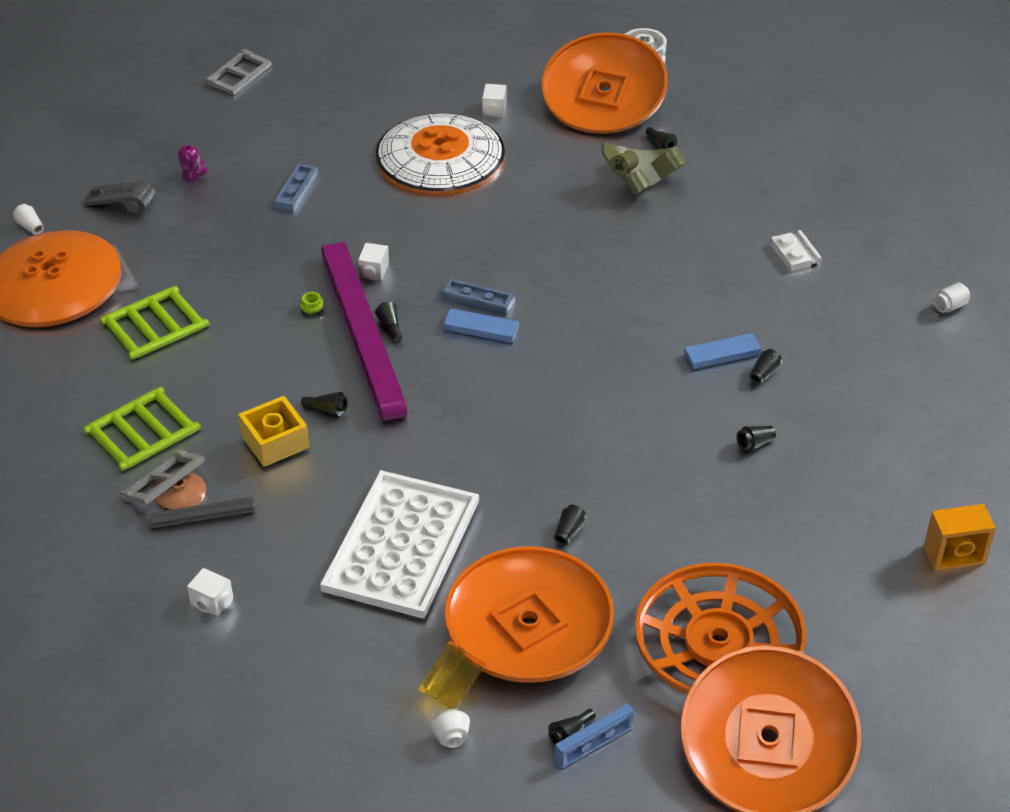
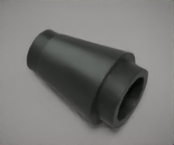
M773 349L762 351L749 374L750 379L756 384H761L781 368V355Z
M771 425L744 426L737 432V444L742 450L752 451L775 440L776 431Z
M571 504L562 510L554 535L555 541L559 544L567 545L586 524L585 518L587 514L581 507Z

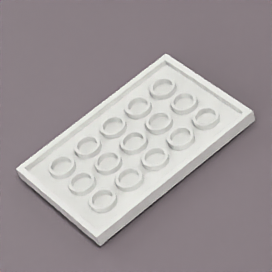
M380 470L320 584L321 592L424 619L479 503V494Z

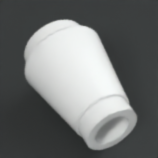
M22 204L14 210L13 216L16 223L33 235L43 232L44 226L32 206Z

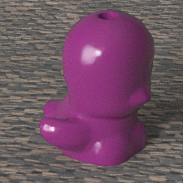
M185 145L180 148L178 158L183 169L182 176L184 178L195 181L208 172V168L205 167V161H200V153L196 147Z

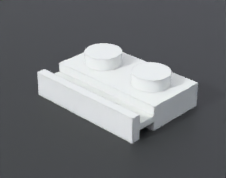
M801 230L797 234L791 232L771 237L770 245L790 272L809 268L815 263L821 265L822 257Z

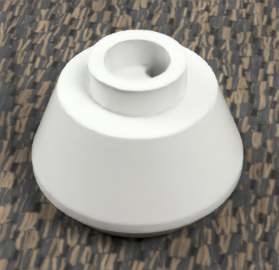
M445 710L434 718L430 729L441 745L457 748L468 737L470 719L467 714L460 710Z

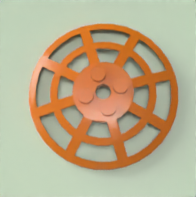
M700 563L672 571L660 578L649 588L642 598L636 614L635 636L642 658L662 681L687 695L691 687L675 680L662 669L675 667L680 673L696 681L700 675L685 667L683 663L695 659L708 667L719 658L733 651L753 646H778L804 653L806 645L804 617L791 595L766 575L735 564ZM701 577H727L724 592L706 591L690 595L683 582ZM741 580L757 586L772 595L777 601L763 609L752 600L735 594L737 581ZM673 587L680 601L669 609L663 621L647 615L655 600L666 590ZM722 601L721 608L701 611L697 603ZM733 603L748 609L755 616L746 620L740 614L732 611ZM687 609L692 616L687 627L682 628L672 625L675 617L681 611ZM783 609L789 614L794 625L796 644H779L778 631L771 618ZM764 624L769 634L770 644L753 642V630ZM644 625L660 631V642L666 656L665 658L652 660L644 644ZM668 635L685 639L687 650L674 655L669 644ZM718 635L725 637L726 640L716 641L712 637Z

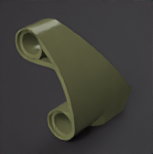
M606 142L602 143L603 157L611 169L623 177L634 195L646 190L687 163L677 146L658 150H636L614 146Z

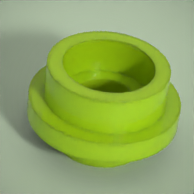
M316 292L305 293L300 301L301 309L307 313H316L324 306L323 299Z

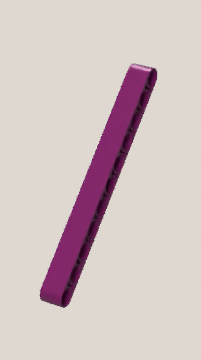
M344 241L322 245L321 251L326 270L382 422L407 417V406L347 246Z

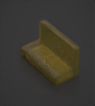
M449 640L418 690L426 696L435 699L449 710H457L483 670L485 662Z

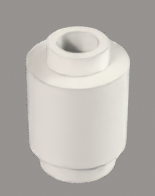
M957 282L938 291L933 299L934 305L938 311L949 313L969 303L970 291L965 285Z

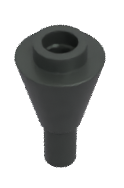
M652 127L646 129V134L654 140L659 149L673 148L677 145V137L674 134L656 131Z
M394 302L381 303L376 308L375 315L387 330L390 331L393 341L400 342L403 337L399 330L397 304Z
M340 391L317 397L303 396L301 405L316 407L328 413L341 416L347 410L348 400L344 393Z
M588 709L579 716L550 723L548 736L552 744L555 745L582 730L585 725L596 718L595 712L592 709Z

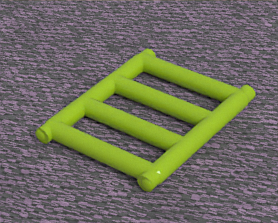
M177 285L111 312L99 319L100 323L103 326L107 325L129 351L128 355L131 360L140 358L203 330L210 325L209 321L206 318L202 320L179 294L180 290ZM171 298L191 320L192 324L180 328L158 302ZM150 307L172 333L159 338L138 311ZM129 316L150 342L137 347L116 321Z
M162 386L83 427L84 433L86 435L91 434L118 462V467L122 472L201 429V425L197 421L193 423L165 395V390ZM156 400L184 428L171 434L144 406ZM135 411L158 434L161 440L149 445L122 417ZM114 423L140 451L127 457L101 428Z

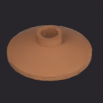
M190 472L156 497L155 501L165 510L197 506L206 496V484L200 476Z

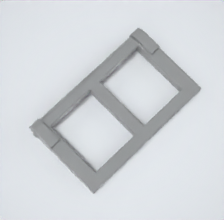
M243 49L211 76L205 78L204 82L214 89L217 88L234 96L271 67L272 62L253 54L249 50ZM243 58L260 65L251 73L234 67ZM226 71L244 78L235 86H230L217 80Z
M178 450L172 457L131 487L119 493L120 497L127 502L133 501L147 505L206 460L203 455ZM178 461L188 463L174 474L163 473ZM152 480L162 482L147 494L137 492Z

